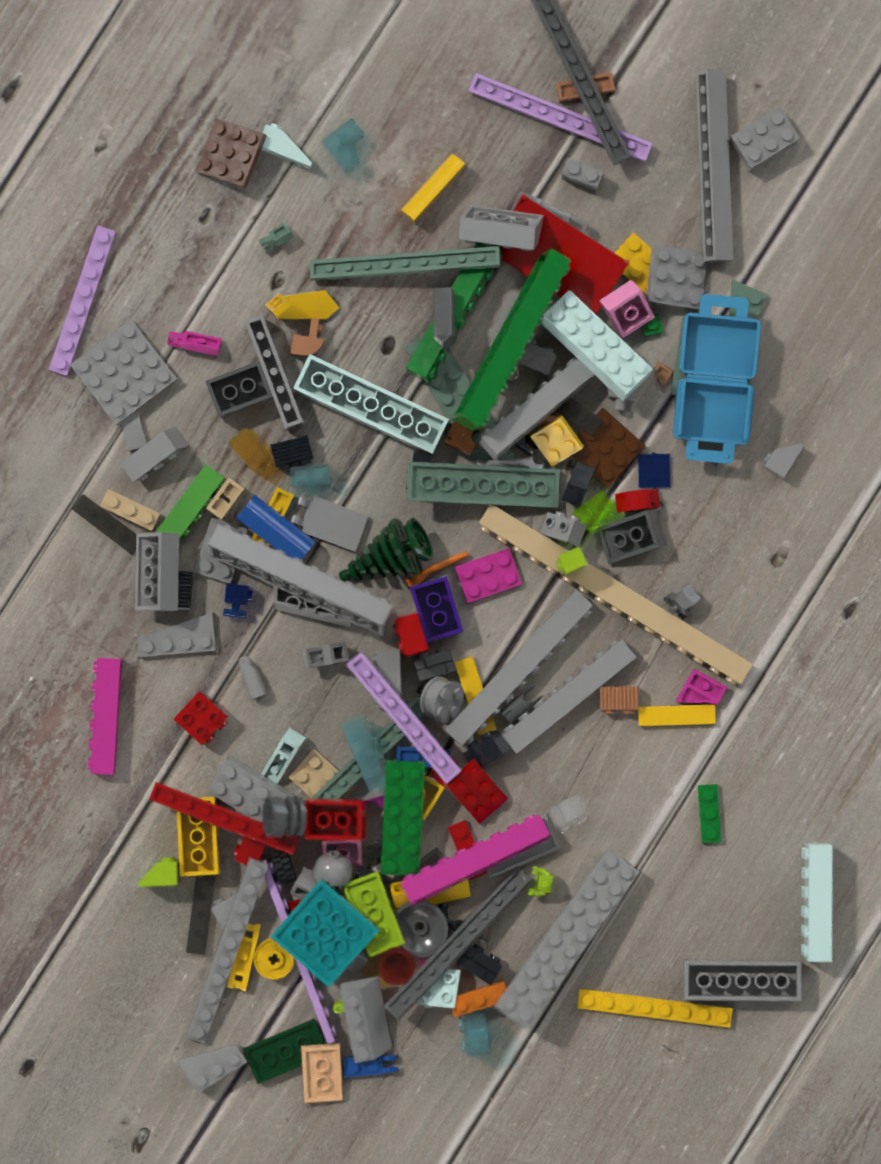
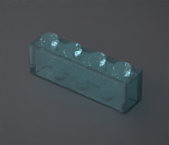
M362 714L341 722L342 730L370 794L383 790L385 788L384 763H386L382 752L378 753L376 746L379 744L375 734L371 735L368 730L371 725L367 716L363 718Z

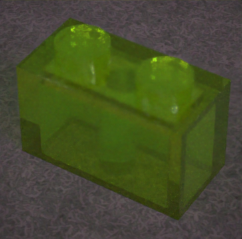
M602 490L571 514L580 518V523L587 525L585 532L587 530L592 532L600 526L598 522L603 518L607 521L615 515L613 511L616 510V507Z

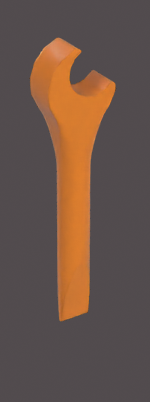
M465 551L422 569L420 574H412V578L405 579V582L409 587L419 585L431 574L462 560L469 554Z

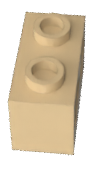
M228 478L206 509L223 521L246 490L231 478Z

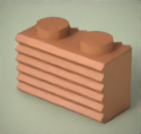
M639 686L599 687V708L604 710V714H615V710H623V713H635V710H639Z

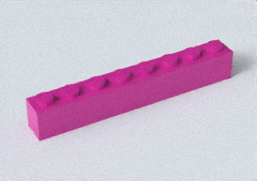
M531 815L525 818V822L519 825L517 823L507 827V831L500 833V831L490 836V839L484 842L483 840L477 841L468 850L464 848L455 853L456 856L450 859L445 857L439 860L438 864L433 867L431 865L424 867L420 870L421 873L415 876L410 874L404 877L401 887L411 907L549 840L550 833L541 816Z

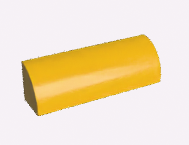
M451 154L400 211L415 223L465 168V163L454 154Z
M468 879L424 901L435 905L471 897ZM403 881L389 884L395 912L403 904L409 902L401 887V882Z

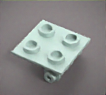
M448 969L417 1001V1004L424 1005L427 1008L436 1006L455 1009L460 970Z

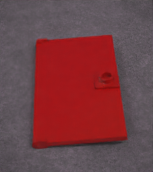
M523 194L513 211L544 215L539 242L535 249L531 251H523L517 247L503 248L502 245H499L503 251L502 260L528 277L540 254L552 248L571 260L568 265L570 270L565 277L562 276L560 280L561 287L554 294L561 298L570 290L597 315L602 307L599 300L611 293L629 265V261L623 259Z

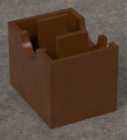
M454 421L444 445L471 456L474 448L479 447L478 444L472 441V436L475 433H483L485 431L484 427L482 426L471 431Z

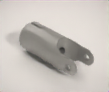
M247 656L241 657L239 664L242 678L251 700L266 695L267 691L251 659Z

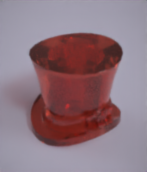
M392 947L380 956L378 971L386 983L394 986L402 985L413 976L415 961L408 950L402 947Z

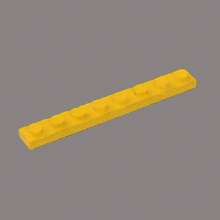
M579 988L577 1008L729 1028L731 1026L733 1010L731 1007Z

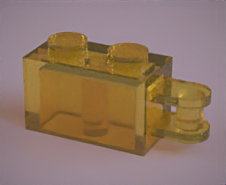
M245 427L228 443L253 472L259 470L268 480L273 472H277L268 461L271 459L269 455L271 450L265 443L261 445L256 440L259 436L252 428L248 430ZM267 463L269 467L263 471L260 467Z

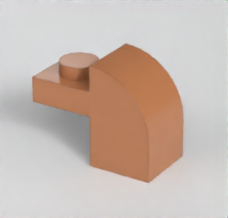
M311 318L309 337L293 335L292 356L308 357L309 354L314 356L322 349L324 339L317 338L318 335L321 336L323 324H319V319Z

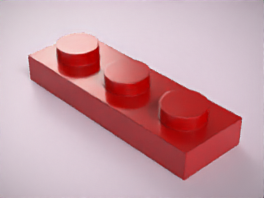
M466 820L448 827L457 851L464 848L468 850L473 847L472 845L475 842ZM485 870L469 879L471 881L475 878L487 874L488 872L487 870Z

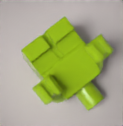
M533 866L532 873L536 874L535 880L537 882H534L533 888L528 889V895L540 897L547 893L552 894L556 875L550 874L545 868Z

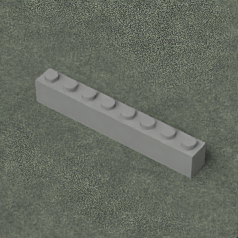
M572 358L566 364L567 367L563 371L559 369L553 374L551 381L543 382L538 387L539 391L535 394L530 393L524 399L525 402L519 406L517 404L510 410L511 414L506 418L504 416L495 423L496 426L492 430L490 428L485 430L481 434L480 445L496 460L595 378L596 375L578 358Z
M617 639L608 645V651L604 654L600 651L593 657V663L589 666L587 663L578 669L579 674L574 678L572 675L563 681L564 686L558 690L557 687L548 693L549 698L543 702L542 699L533 706L535 710L530 714L526 711L518 718L520 722L515 726L511 723L503 730L505 734L502 736L516 754L636 658L622 639L619 642Z

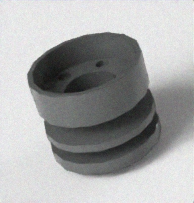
M267 796L265 798L262 822L267 837H282L284 833L289 837L293 835L302 836L304 834L306 808L301 796H286L285 799L282 796Z

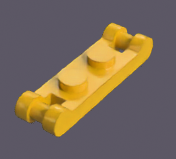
M247 923L230 971L227 988H238L240 991L246 992L261 924L255 923L253 925ZM246 931L253 932L252 938L245 937ZM236 975L243 976L242 981L235 980Z

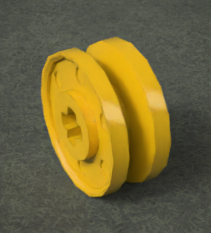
M269 938L258 945L254 954V964L256 970L263 977L277 980L285 977L291 971L294 965V957L275 940ZM273 954H277V958H280V960L272 963V959H269V956L272 957Z

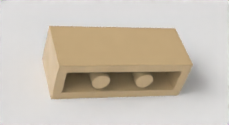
M110 489L107 490L100 504V507L152 532L155 531L162 516L160 513Z

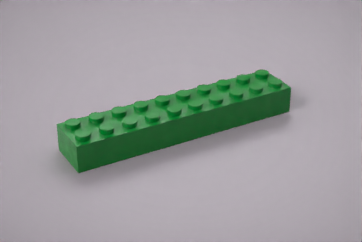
M552 248L540 254L452 420L471 431L482 426L484 427L490 418L488 416L490 410H494L499 402L497 399L498 395L506 389L508 385L506 381L509 376L514 374L517 368L515 366L517 360H520L525 354L526 350L524 347L526 343H530L534 337V328L538 327L544 318L542 314L545 309L547 310L553 301L551 299L553 293H557L561 287L560 280L562 276L565 277L569 272L570 266L568 265L571 262L570 259Z

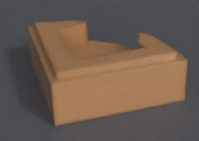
M657 361L655 376L659 384L665 387L674 370Z

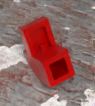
M642 489L615 494L617 513L661 508L658 489Z

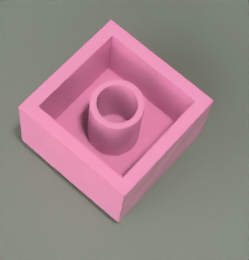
M632 280L599 300L613 328L622 338L655 318L642 291Z

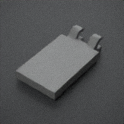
M316 496L313 501L303 497L299 498L297 504L306 507L307 510L304 518L293 515L292 523L302 526V531L307 535L356 552L369 516Z

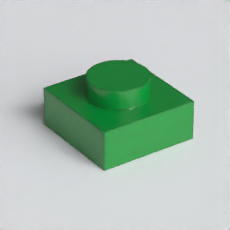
M658 313L653 314L655 318L642 326L644 337L663 332Z

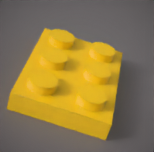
M633 232L615 253L629 261V265L622 275L628 281L632 280L646 296L651 248Z

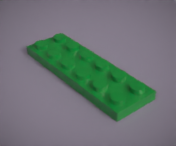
M386 760L381 874L417 875L420 872L425 762Z

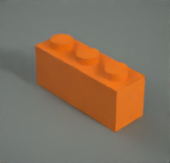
M504 980L458 993L455 1009L451 1008L453 1016L457 1017L495 1005L506 989Z

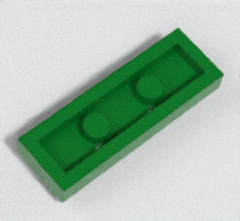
M717 784L697 785L701 843L721 842Z

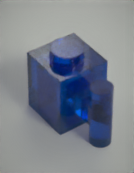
M226 583L224 603L232 604V609L224 608L223 616L246 619L247 611L240 610V605L248 606V603L252 602L253 590H250V586Z

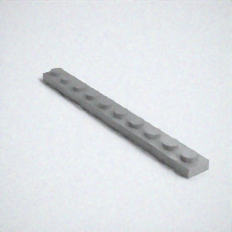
M249 858L186 1034L187 1039L205 1044L268 867L266 862Z

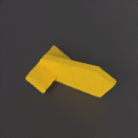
M325 290L284 296L279 293L265 304L267 309L277 319H327L339 309L338 305Z

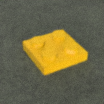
M563 416L558 417L530 435L552 467L584 447Z

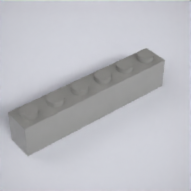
M263 314L246 320L245 324L285 430L303 425L302 417Z

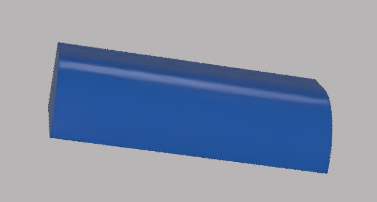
M256 494L236 518L272 547L285 552L286 556L292 559L295 557L302 560L316 542Z

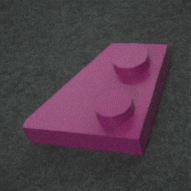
M693 668L675 701L718 704L727 686Z

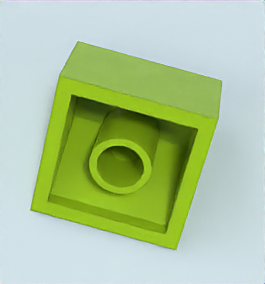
M175 857L161 858V861L157 862L139 881L138 887L180 884L179 860H175Z

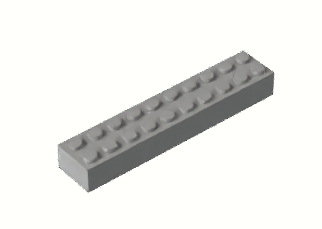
M218 524L208 543L211 557L382 637L384 636L393 618V605H391L390 601L384 598L378 599L367 590L361 591L356 589V586L350 582L343 583L339 581L338 577L333 574L326 575L322 573L316 566L311 565L309 567L298 558L294 557L292 559L281 550H272L264 542L259 541L257 543L247 534L242 533L240 535L234 532L233 528L227 525L223 527Z
M610 849L605 850L493 1007L524 1030L528 1029L639 871Z

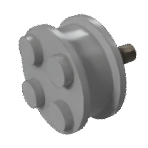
M437 676L431 679L424 688L418 687L417 694L421 695L420 708L422 713L443 723L456 718L459 715L463 702L464 690L457 682L448 681L444 677Z

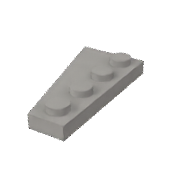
M213 612L137 638L139 657L216 651Z

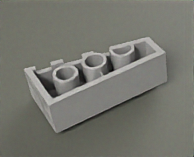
M274 586L273 604L275 610L351 628L350 621Z

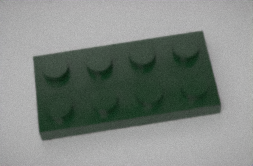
M313 1018L246 1046L243 1050L256 1082L260 1084L302 1066L301 1046L325 1044L316 1020Z

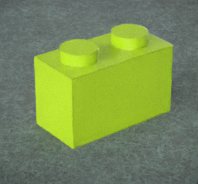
M580 546L557 557L558 561L555 562L559 572H563L564 575L587 565Z

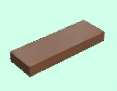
M612 72L592 76L600 94L616 91ZM571 80L556 83L559 103L580 99Z

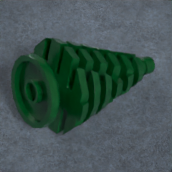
M393 518L389 522L388 527H384L380 534L372 539V543H369L363 549L364 552L361 551L355 560L352 559L348 563V569L339 572V578L341 581L346 582L350 578L356 581L362 580L363 576L366 579H373L374 576L385 578L386 576L395 577L398 574L401 576L420 574L422 571L421 560L425 562L430 561L434 556L430 539L423 526L415 518L407 520L404 526L399 519Z

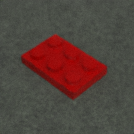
M474 759L463 767L460 773L445 783V786L479 824L508 800L505 794Z

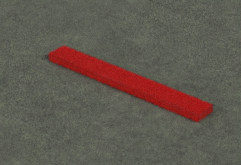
M155 782L149 798L150 801L294 855L300 840L299 836L293 835L289 837L285 833L282 837H267L262 822Z

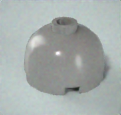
M329 851L320 856L316 861L314 868V878L316 881L322 878L325 882H329L330 886H342L348 884L349 879L352 880V864L349 858L339 851Z

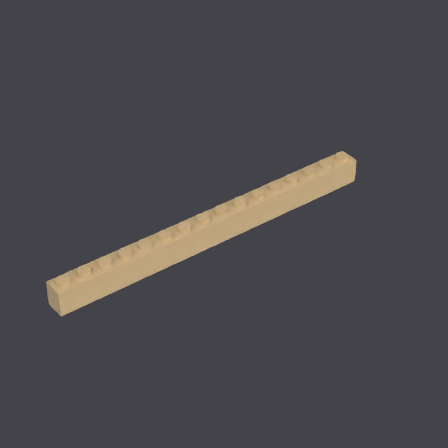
M489 505L479 521L480 529L489 535L491 532L496 534L498 541L505 545L509 542L514 546L513 550L520 554L525 552L530 555L529 559L539 565L541 562L546 565L545 569L554 575L556 572L563 576L562 580L570 585L573 582L579 585L578 589L587 595L589 592L596 596L594 599L603 605L605 602L612 606L611 610L619 615L623 612L628 616L627 620L635 625L639 622L645 626L644 630L648 633L660 635L661 641L668 645L673 643L678 646L676 650L684 655L687 653L693 655V660L701 665L706 663L711 666L709 668L710 671L717 675L720 673L727 676L725 680L731 684H742L753 666L749 661L589 563L585 567L567 575H564L563 572L560 573L555 562L558 561L557 557L568 552V550L498 507Z

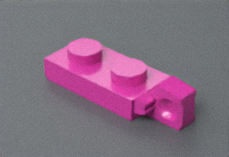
M170 331L167 345L218 356L222 345V338L185 331L184 333Z

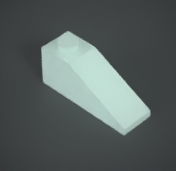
M271 124V126L265 125L262 133L266 134L267 137L262 147L263 151L312 169V162L288 135L281 130L282 127L276 124Z
M289 728L261 774L278 784L306 737Z

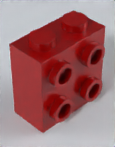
M199 691L174 718L200 745L204 743L208 745L215 738L213 735L217 729L221 731L229 723L226 721L228 716L202 691Z

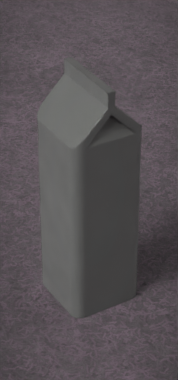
M452 287L434 289V337L442 345L445 353H447V349L455 341L456 293Z

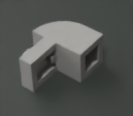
M346 642L302 650L305 669L349 661Z

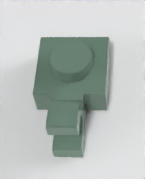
M284 222L269 231V236L258 241L262 247L268 244L263 248L268 255L273 251L275 244L280 246L294 236Z

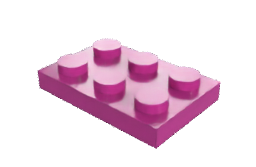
M509 548L455 567L467 603L522 584Z

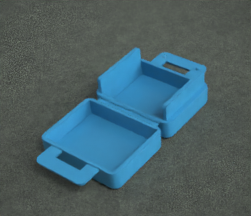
M704 294L700 300L699 313H688L684 317L679 370L681 373L687 374V379H681L677 384L673 436L679 440H687L686 457L689 460L729 464L734 459L735 445L743 446L750 441L755 390L753 386L747 384V380L753 379L757 372L761 323L757 319L747 318L749 302L746 298ZM711 307L737 308L736 317L711 315ZM698 441L723 444V451L698 449Z

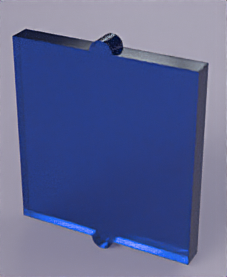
M655 452L652 454H638L639 488L656 489L659 487H671L670 454H656Z

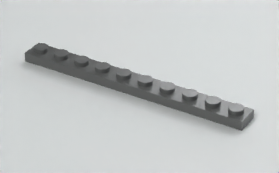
M531 0L613 166L631 158L626 144L554 0Z
M516 867L383 1007L399 1021L532 882L531 879Z

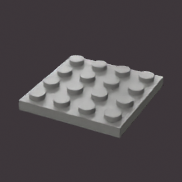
M131 319L70 364L116 426L177 381L175 375Z

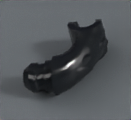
M448 903L439 904V909L447 919L448 927L456 931V924L458 922L464 923L463 920H450L447 911Z

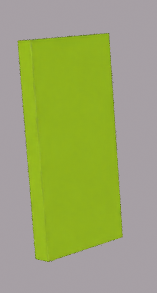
M378 871L342 885L348 902L380 929L365 946L369 958L406 944Z

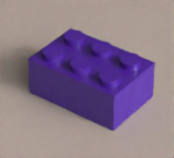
M447 576L410 587L426 643L463 632Z

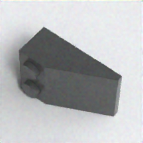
M656 509L646 510L597 528L608 564L668 546Z

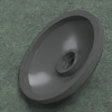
M422 901L411 907L410 903L407 902L395 912L406 943L397 948L406 955L417 958L433 955L445 943L448 935L447 919L444 913L433 903ZM418 923H422L424 928H418Z

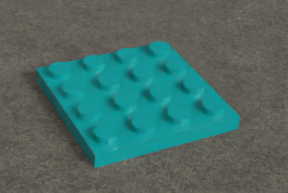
M321 878L270 937L326 986L330 987L380 929Z

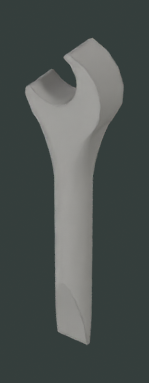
M534 454L522 459L476 460L477 465L542 469L545 464L544 462L540 465L534 463Z

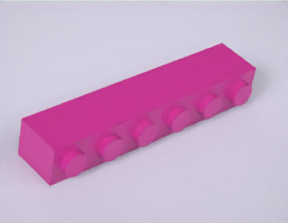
M97 658V662H94L93 665L96 681L92 683V692H95V700L91 701V712H94V719L90 720V731H93V737L89 739V750H92L91 758H88L87 769H91L90 773L115 775L122 659Z

